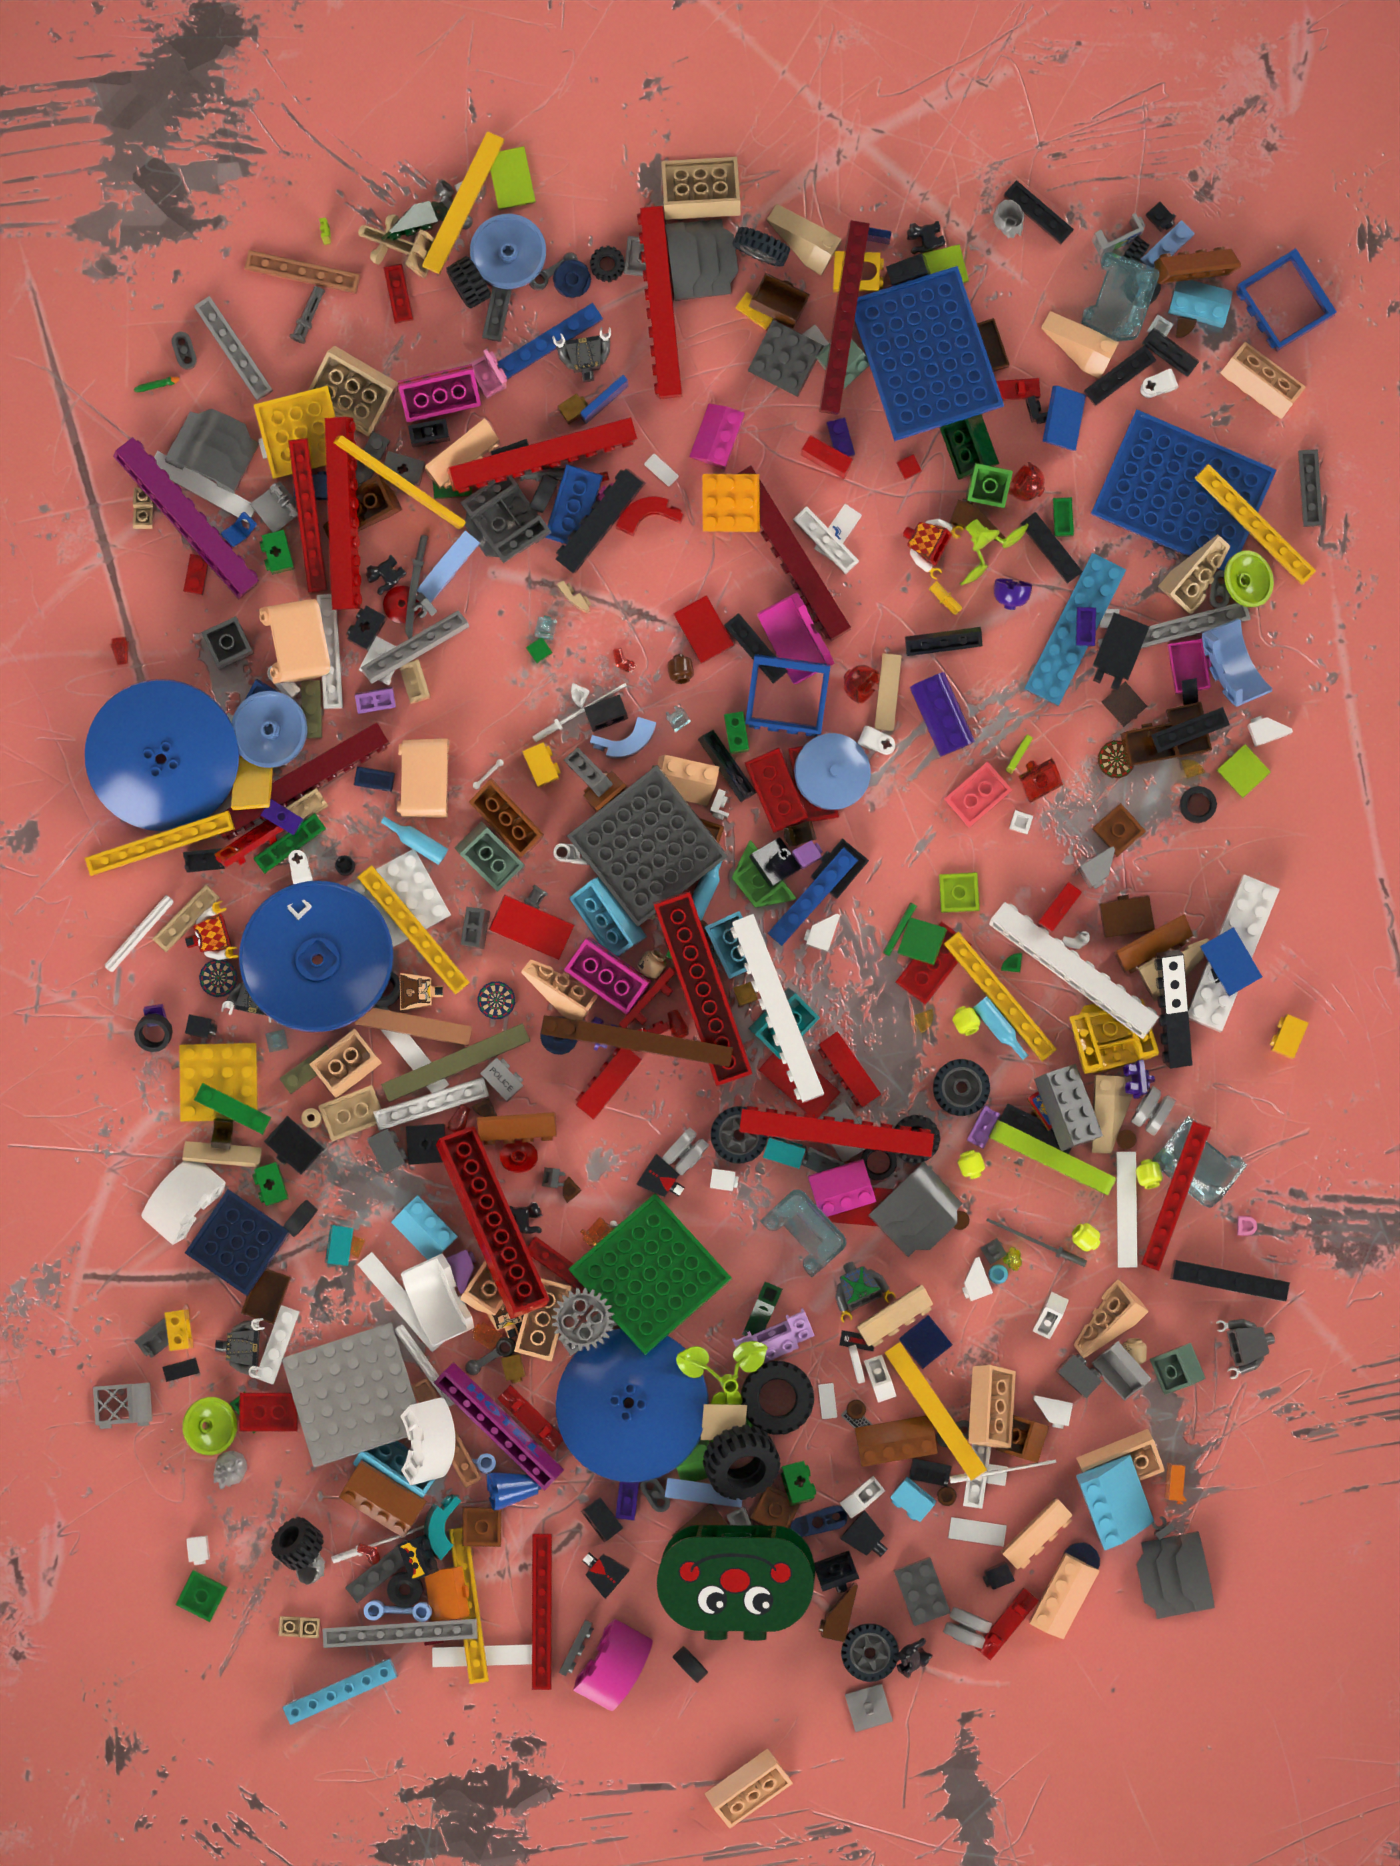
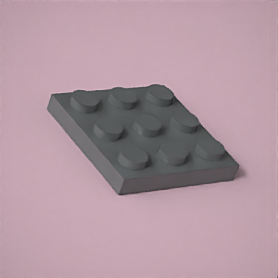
M773 320L748 372L798 397L817 361L815 356L822 351L824 345Z

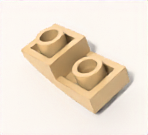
M134 488L133 529H153V501L141 488Z
M564 580L557 584L561 593L570 603L585 613L590 612L589 606L591 603L586 595L582 597L578 593L573 596L572 594L575 592L570 583L565 584Z
M279 1616L278 1636L319 1638L320 1618Z

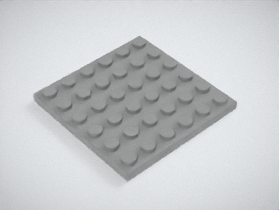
M392 1322L282 1359L314 1468L408 1437L400 1416L409 1405L416 1404L417 1402Z

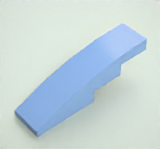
M465 530L421 583L417 592L422 593L431 603L456 575L455 573L480 545V542Z
M667 1478L665 1497L740 1508L742 1506V1500L739 1498L732 1500L729 1497L721 1496L709 1483Z

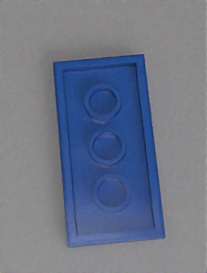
M566 464L548 522L551 534L545 538L564 544L570 541L568 539L569 535L573 530L577 531L581 527L579 523L586 514L589 516L593 511L591 507L596 501L603 475Z

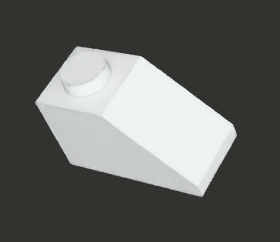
M1261 716L1250 720L1251 723L1247 725L1255 747L1293 733L1292 728L1268 717L1263 719Z
M835 914L813 925L811 930L807 929L804 940L807 941L806 945L828 952L840 915Z
M980 1257L974 1259L964 1281L965 1287L962 1288L965 1298H969L970 1301L993 1293Z
M1051 1292L1033 1328V1332L1050 1339L1065 1312L1069 1300Z
M879 1355L865 1360L864 1364L877 1401L881 1402L896 1397L883 1356Z
M1033 1396V1400L1047 1421L1053 1423L1052 1427L1063 1429L1064 1425L1069 1426L1073 1403Z
M872 1476L841 1501L840 1505L853 1518L867 1508L885 1490L877 1479Z

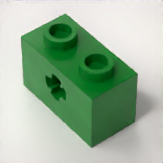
M280 530L261 535L263 541L259 542L262 552H266L267 559L264 560L267 571L270 570L272 575L295 569L285 531ZM274 549H278V551H281V553H278V557H275L274 554H271L272 552L274 553Z
M743 711L724 714L730 754L748 752L749 745Z
M278 1162L254 1169L255 1173L252 1176L255 1185L259 1184L261 1192H258L261 1203L269 1206L289 1199ZM271 1179V1182L274 1181L275 1185L272 1186V1190H269V1188L265 1187V1185L268 1183L267 1180Z
M804 1461L780 1468L779 1471L790 1507L810 1502L815 1498L816 1489L814 1484L810 1483V1469L808 1465H805ZM797 1479H799V1482H803V1484L800 1487H798L799 1485H795Z

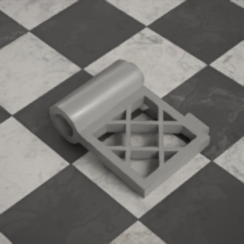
M150 1383L93 1387L95 1425H99L100 1429L112 1428V1424L137 1423V1426H149V1422L153 1421ZM127 1388V1398L122 1401L115 1394L120 1389ZM98 1390H106L111 1395L105 1403L99 1399ZM112 1398H115L121 1404L115 1412L107 1406ZM122 1407L128 1410L129 1419L122 1420L117 1415ZM105 1408L112 1415L107 1421H100V1412Z

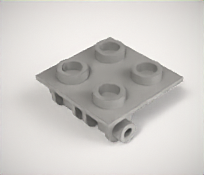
M280 481L274 483L269 490L250 504L272 532L280 530L298 516L296 500Z

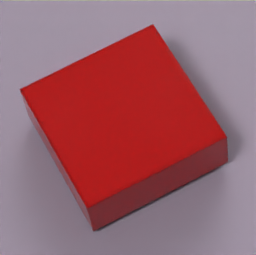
M914 454L896 462L904 480L922 472Z

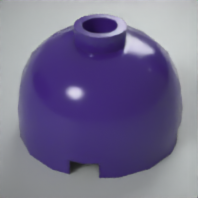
M1004 578L995 580V598L1000 604L1004 605L1005 609L1015 610L1016 607L1023 606L1030 599L1032 584L1024 581L1015 582L1013 579Z

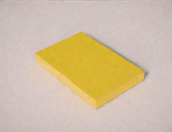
M239 756L238 771L232 790L231 808L233 810L270 807L273 768L256 766L246 761L242 756Z

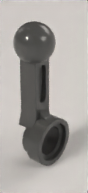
M441 179L436 184L435 190L442 197L440 201L449 210L453 202L452 195L454 190L448 182ZM468 215L462 229H469L472 226L473 220L470 215Z
M568 252L564 255L563 260L546 270H542L539 276L544 279V283L538 284L533 280L529 283L531 288L538 291L543 290L548 284V279L554 275L557 266L568 260L578 261L577 255Z
M508 1337L501 1338L493 1351L477 1361L470 1360L465 1366L467 1373L476 1375L480 1372L482 1366L495 1358L511 1356L515 1350V1341L512 1338L508 1339ZM501 1343H508L510 1351H502Z

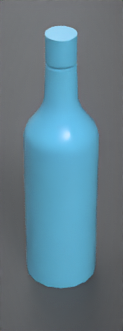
M385 816L381 821L382 824L397 833L402 843L437 865L442 862L449 850L412 826H401Z
M722 862L700 878L692 895L700 921L719 884V869Z
M985 997L973 1007L978 1016L1001 1043L1011 1046L1022 1060L1029 1056L1018 1043L1015 1029L988 997Z

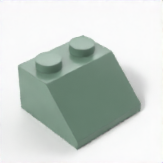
M852 339L843 389L869 366L867 356ZM830 343L815 356L824 370H826Z
M1191 1343L1150 1359L1164 1395L1206 1379Z

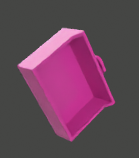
M1202 638L1168 644L1175 694L1182 693V681L1197 678L1198 691L1210 689L1208 669L1211 667L1209 657L1205 656Z

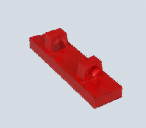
M1039 378L996 381L1003 401L1027 399L1035 396V398L1041 397Z
M267 819L214 854L216 860L226 868L234 862L242 865L246 862L244 857L246 854L266 841L272 845L277 841L275 835L284 829Z
M669 967L619 1023L621 1028H627L635 1019L641 1025H644L647 1019L640 1012L661 990L667 997L673 993V990L666 985L676 973L672 968Z
M509 1385L497 1398L551 1452L564 1441L561 1433L512 1385Z
M1023 1588L991 1627L989 1633L984 1636L985 1642L982 1649L975 1647V1649L991 1661L1039 1600Z

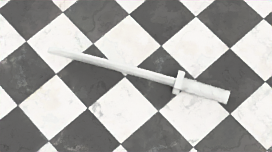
M626 683L615 688L609 693L603 695L602 697L586 705L585 707L601 702L609 696L615 694L616 692L625 688L627 686ZM584 707L560 722L558 719H555V723L532 736L537 743L558 729H564L562 725L585 711Z
M1056 1460L987 1471L975 1479L979 1481L982 1480L981 1476L1056 1463ZM966 1473L949 1476L951 1484L970 1480Z
M424 1525L409 1530L407 1535L424 1529ZM395 1535L365 1547H361V1544L357 1545L355 1549L353 1548L331 1556L332 1561L337 1563L357 1555L362 1556L364 1554L363 1551L398 1539L401 1536Z

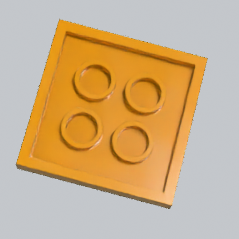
M702 474L703 531L760 532L759 474Z

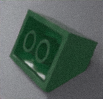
M982 414L939 427L958 480L971 476L975 463L993 467L999 464Z

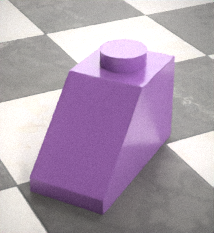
M811 840L793 850L792 855L801 869L804 870L821 859L823 851L818 843L814 844Z
M467 1249L446 1258L451 1266L460 1294L466 1290L475 1268L473 1263L476 1262L473 1252H468Z

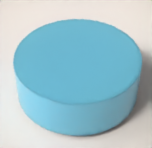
M994 1265L989 1270V1279L993 1283L1001 1284L1006 1281L1008 1271L1003 1265Z

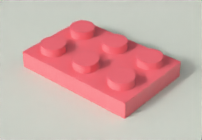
M987 761L944 800L967 827L970 828L1013 790Z

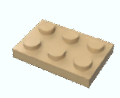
M373 1085L319 1105L332 1142L377 1125L373 1112L382 1109Z

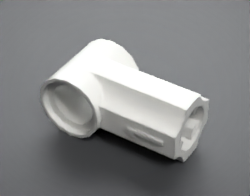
M270 666L267 674L269 679L273 682V679L270 675V669L272 668V666ZM295 682L275 684L281 693L291 698L301 691Z

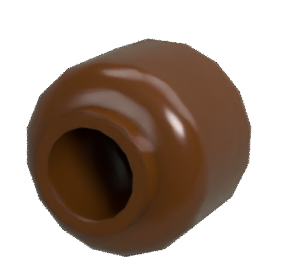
M683 654L673 656V659L668 662L670 679L675 681L676 684L688 683L694 675L692 660Z

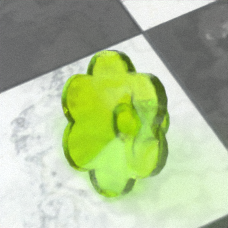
M1011 1247L1003 1258L1004 1263L1008 1264V1267L1012 1268L1013 1271H1018L1022 1265L1020 1251L1016 1250L1015 1247Z

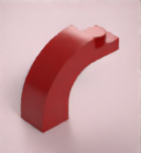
M656 496L645 497L633 502L625 509L616 524V529L634 536L639 523L650 515H661L681 524L684 514L677 507L671 506V508H668L669 499Z

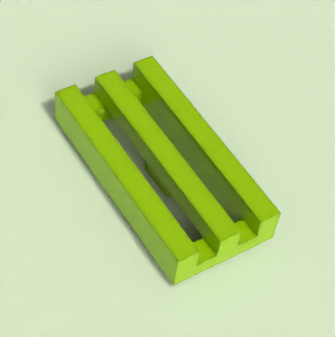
M319 218L322 241L324 245L331 244L328 220L326 218Z

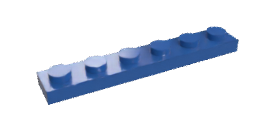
M591 303L498 361L497 366L499 369H503L507 377L506 379H509L554 351L556 345L553 342V336L556 341H560L562 338L561 333L565 341L571 340L602 321L603 318L594 303Z
M843 848L767 934L783 946L856 864L858 859L847 849Z

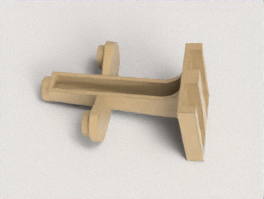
M395 214L387 216L385 232L367 225L360 227L359 236L379 243L377 249H374L370 255L373 263L379 265L388 249L391 248L409 255L406 265L418 276L426 278L429 269L422 267V264L434 241V238L428 232L420 230L415 243L401 238L393 241L390 239L382 240L384 234L399 219V216Z

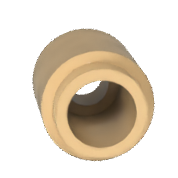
M309 1108L303 1112L302 1122L309 1128H316L322 1122V1115L318 1110ZM310 1114H313L315 1117L312 1122L308 1121Z

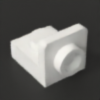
M718 789L710 812L713 813V817L723 820V818L728 819L729 813L719 810L720 807L724 808L728 797L724 796L726 791Z

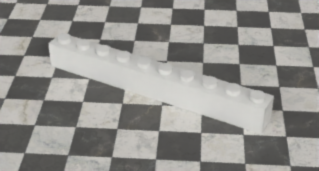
M1006 902L1003 903L991 918L990 926L1144 1039L1159 1018L1154 1009L1145 1007L1141 1004L1142 1002L1138 997L1129 995L1122 985H1116L1107 974L1098 972L1091 962L1082 960L1076 951L1066 948L1060 939L1051 937L1045 928L1035 925L1029 916H1023L1014 905H1008Z
M754 914L732 922L733 927L730 930L734 939L738 938L740 942L737 948L741 957L744 955L746 957L747 963L744 964L748 975L751 973L753 975L754 981L751 983L754 991H759L761 999H758L761 1009H766L768 1017H765L769 1028L773 1027L775 1035H772L776 1046L780 1045L783 1051L779 1054L783 1064L787 1063L790 1069L786 1071L790 1082L794 1081L797 1088L793 1090L797 1100L801 1099L804 1103L824 1095Z

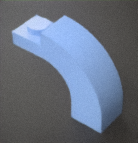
M638 717L633 732L626 739L611 741L592 735L590 744L593 745L594 749L604 751V748L608 749L606 757L609 758L630 757L640 752L649 743L653 736L656 722Z

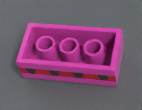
M472 364L398 381L407 423L481 406Z
M591 937L584 940L564 969L626 1015L633 1009L651 983L650 979Z

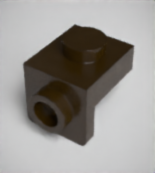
M812 821L784 828V838L789 846H797L817 839Z
M215 1118L211 1148L230 1149L233 1138V1120Z

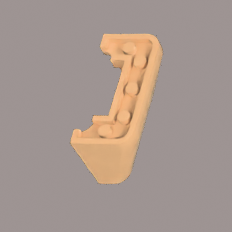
M302 600L259 609L260 621L265 626L271 625L278 661L270 669L273 684L313 680L329 673L330 660L317 600Z
M448 739L403 740L402 744H399V755H402L401 801H398L397 811L401 812L402 817L448 818L446 803L448 802Z

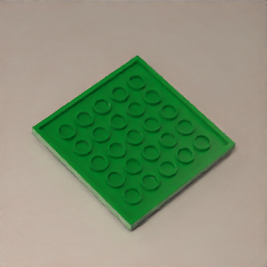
M656 1193L568 1269L584 1288H587L589 1294L593 1289L595 1290V1296L601 1293V1300L608 1299L605 1305H612L608 1311L615 1314L611 1318L644 1355H647L732 1280V1277Z

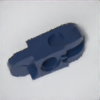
M832 1505L794 1518L795 1520L791 1523L790 1529L796 1531L801 1537L842 1528L847 1523L848 1515L842 1506ZM834 1513H838L840 1515V1518L838 1520H834L832 1518ZM815 1517L823 1519L821 1527L816 1528L812 1525V1520Z

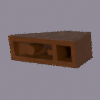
M964 498L963 500L958 499L950 524L961 526L966 530V527L972 521L978 519L984 528L998 530L979 508L973 505L974 502L967 501ZM1000 532L998 537L1005 539V536Z

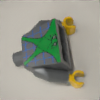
M848 1262L843 1266L846 1274L840 1277L841 1282L837 1285L835 1297L839 1311H842L841 1321L843 1323V1316L845 1314L849 1315L850 1320H852V1314L847 1311L848 1308L852 1311L882 1296L886 1302L890 1303L887 1300L888 1294H892L894 1299H896L895 1293L889 1291L888 1284L879 1273L872 1269L867 1270L864 1266L856 1269L854 1262Z

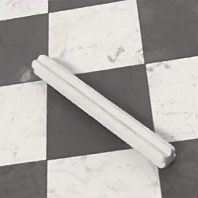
M164 896L104 965L106 969L113 972L174 902L169 896Z
M403 1325L398 1326L395 1329V1333L440 1396L445 1399L449 1407L454 1405L455 1403L433 1383L439 1377L436 1370Z

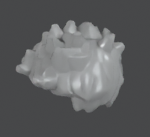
M1003 200L998 204L993 214L995 226L1007 238H1014L1016 234L1021 236L1024 227V212L1015 201Z
M228 1451L218 1456L213 1473V1482H218L220 1489H224L226 1485L231 1487L233 1484H238L244 1478L247 1471V1461L243 1454Z
M320 1552L312 1564L301 1570H296V1576L300 1582L309 1585L324 1576L326 1561L323 1560Z

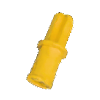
M938 581L928 589L940 600L939 603H943L953 615L961 611L962 606L951 596V592L948 593Z

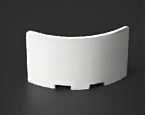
M183 1161L156 1188L141 1216L174 1245L186 1238L191 1226L197 1219L194 1215L200 1208L204 1210L214 1200L222 1196L226 1182L204 1163Z
M443 1254L437 1255L401 1273L410 1303L432 1346H437L474 1328L472 1315L465 1303L460 1300L461 1296L458 1297L454 1288L457 1285L451 1266Z
M441 1397L409 1405L400 1416L405 1425L408 1440H411V1449L408 1450L406 1462L401 1469L410 1486L444 1477L452 1464L455 1452V1428L449 1407L445 1399Z

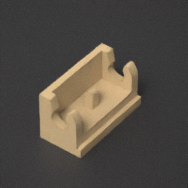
M419 659L400 667L410 704L431 698Z
M316 788L286 807V809L300 816L305 821L314 813L317 814L328 807V804Z

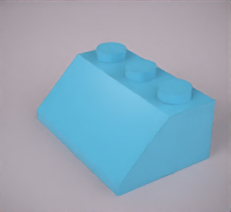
M1193 280L1176 282L1168 314L1194 319L1198 322L1223 328L1229 312L1233 291Z
M740 911L705 927L729 979L747 972L744 965L747 963L745 955L741 957L737 948L740 942L738 938L734 939L730 930L733 927L732 922L743 918Z
M419 1195L391 1222L427 1260L442 1254L459 1237Z

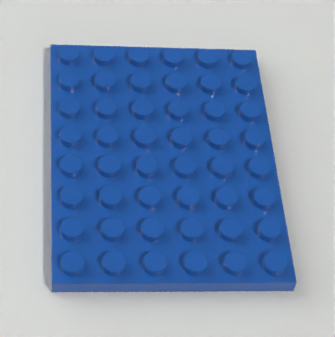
M958 266L858 297L854 320L894 441L1004 407Z
M1136 409L1091 515L1188 557L1218 534L1230 545L1221 566L1217 568L1218 570L1225 571L1228 560L1234 554L1242 551L1249 532L1194 477L1209 464L1259 512L1276 469Z

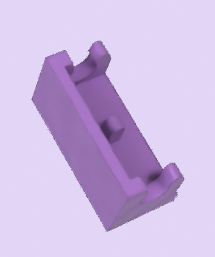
M393 687L355 693L358 714L396 707Z
M984 1106L967 1141L984 1149L996 1121L1001 1116L1000 1113Z

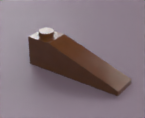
M380 475L362 483L356 491V498L359 502L357 517L359 518L358 531L385 520L402 510L396 494ZM327 521L323 528L329 539V521Z

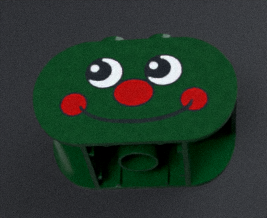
M691 1525L677 1532L668 1542L658 1570L657 1592L661 1605L670 1618L687 1629L704 1631V1639L725 1640L728 1638L729 1631H743L744 1640L762 1641L767 1639V1632L786 1629L804 1615L813 1596L815 1564L812 1552L806 1541L796 1531L788 1527L778 1525Z

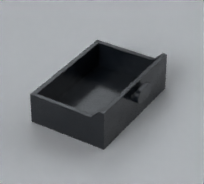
M843 838L831 853L827 851L820 859L822 861L821 865L810 877L815 880L843 848L847 849L858 861L829 893L835 899L840 897L869 862L867 858Z
M289 1116L264 1141L278 1154L276 1158L284 1165L288 1163L301 1175L325 1151V1148Z

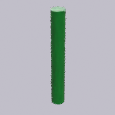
M910 903L882 952L885 955L890 956L917 907L915 904Z

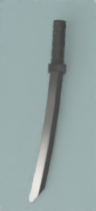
M425 535L420 537L416 558L412 564L414 567L405 626L408 639L412 638L414 610L412 606L416 602L420 571L424 564L422 561L428 536Z
M987 1218L986 1220L989 1223H992L1033 1243H1036L1053 1252H1056L1055 1256L1058 1258L1062 1257L1064 1259H1068L1069 1261H1072L1073 1263L1085 1267L1087 1263V1260L1080 1258L1079 1256H1075L1074 1254L1069 1253L1067 1251H1064L1063 1248L1060 1246L1059 1249H1056L1027 1235H1024L1018 1231H1015L1009 1227H1006L1000 1223H997L989 1218Z

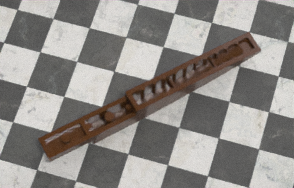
M547 1015L543 1017L540 1033L547 1036L730 1067L733 1051L732 1047Z

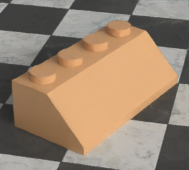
M1247 342L1243 343L1221 372L1228 381L1233 382L1243 392L1249 394L1259 404L1265 406L1272 414L1281 419L1306 388Z
M484 418L425 466L426 474L439 489L442 487L447 489L451 486L447 472L449 467L483 458V455L487 452L491 453V451L499 447L497 445L499 438L487 420Z
M992 1365L973 1366L968 1443L986 1447L1011 1448L1016 1371Z
M1148 1429L1076 1458L1082 1473L1129 1454L1140 1481L1165 1471L1155 1442Z
M1054 1498L1000 1552L1017 1570L1020 1567L1024 1569L1031 1562L1029 1558L1033 1554L1038 1555L1045 1548L1043 1544L1047 1540L1051 1542L1058 1535L1056 1531L1061 1526L1065 1528L1072 1521L1070 1517L1073 1515L1057 1498Z
M1065 1553L1036 1606L1029 1623L1048 1634L1064 1639L1100 1570Z
M767 1748L719 1784L712 1787L705 1793V1796L726 1825L731 1828L793 1783Z

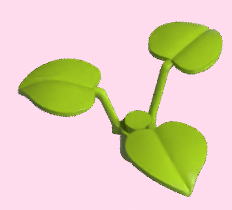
M978 519L972 521L966 527V530L972 536L971 541L974 543L973 551H977L980 564L959 584L962 586L971 583L981 577L987 570L988 565L985 564L980 549L984 548L994 539L1001 542L1003 548L1014 545L1025 534L1028 524L1026 523V525L1017 528L1007 538L1001 539L998 537L999 530L984 528Z
M747 1341L739 1344L733 1352V1358L738 1362L735 1365L734 1375L725 1374L722 1377L706 1366L709 1362V1355L704 1348L699 1346H693L678 1353L676 1362L680 1370L688 1377L698 1378L702 1376L704 1369H706L718 1379L725 1392L716 1393L711 1399L710 1404L741 1405L742 1396L737 1391L738 1383L736 1381L738 1378V1368L740 1366L745 1372L757 1371L765 1360L768 1347L757 1341Z

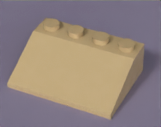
M737 157L661 161L665 220L741 215Z
M333 346L327 351L309 390L328 386L336 417H352L356 430L370 437L398 389V382L338 347Z
M919 1285L857 1325L856 1328L866 1344L875 1347L883 1342L882 1338L887 1334L891 1337L899 1332L898 1327L902 1324L908 1326L914 1322V1317L919 1313L923 1316L931 1311L930 1306L933 1305V1302L924 1286Z

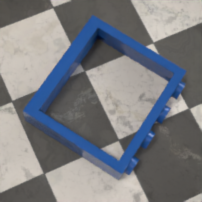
M1296 248L1242 281L1236 287L1237 296L1241 301H1245L1248 313L1251 317L1254 316L1258 321L1256 323L1257 327L1262 333L1265 332L1268 337L1267 342L1272 349L1275 348L1276 351L1292 343L1337 313ZM1291 261L1324 312V315L1279 342L1246 288Z
M755 654L745 724L754 729H760V726L768 727L769 731L774 732L784 729L789 734L805 732V735L810 737H817V734L821 735L831 664ZM759 665L824 673L816 726L752 717Z

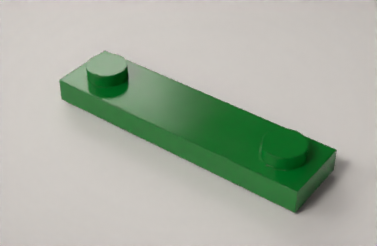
M314 813L302 822L295 835L288 832L253 859L263 873L266 874L288 858L292 851L299 850L325 831L326 827Z
M202 1083L194 1098L195 1101L262 1135L272 1118Z

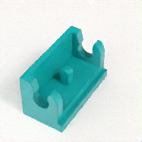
M769 1136L763 1158L800 1169L806 1145L780 1137Z
M330 1225L325 1263L348 1266L354 1228Z

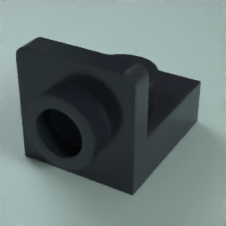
M1161 202L1146 213V217L1160 232L1164 229L1169 230L1175 224L1176 215L1174 213L1171 214Z
M1035 396L1028 397L1026 405L1031 423H1045L1048 412L1039 414L1041 411L1039 400L1036 401Z

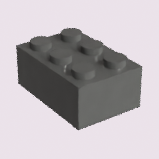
M930 1557L894 1570L914 1626L951 1613Z

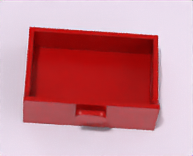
M811 435L801 450V456L842 479L846 477L853 461L849 456Z
M1068 882L1037 922V925L1053 932L1082 891Z

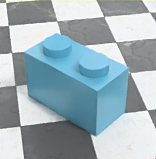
M907 1476L890 1497L896 1507H902L907 1511V1515L912 1520H918L919 1522L922 1521L936 1503L933 1497Z

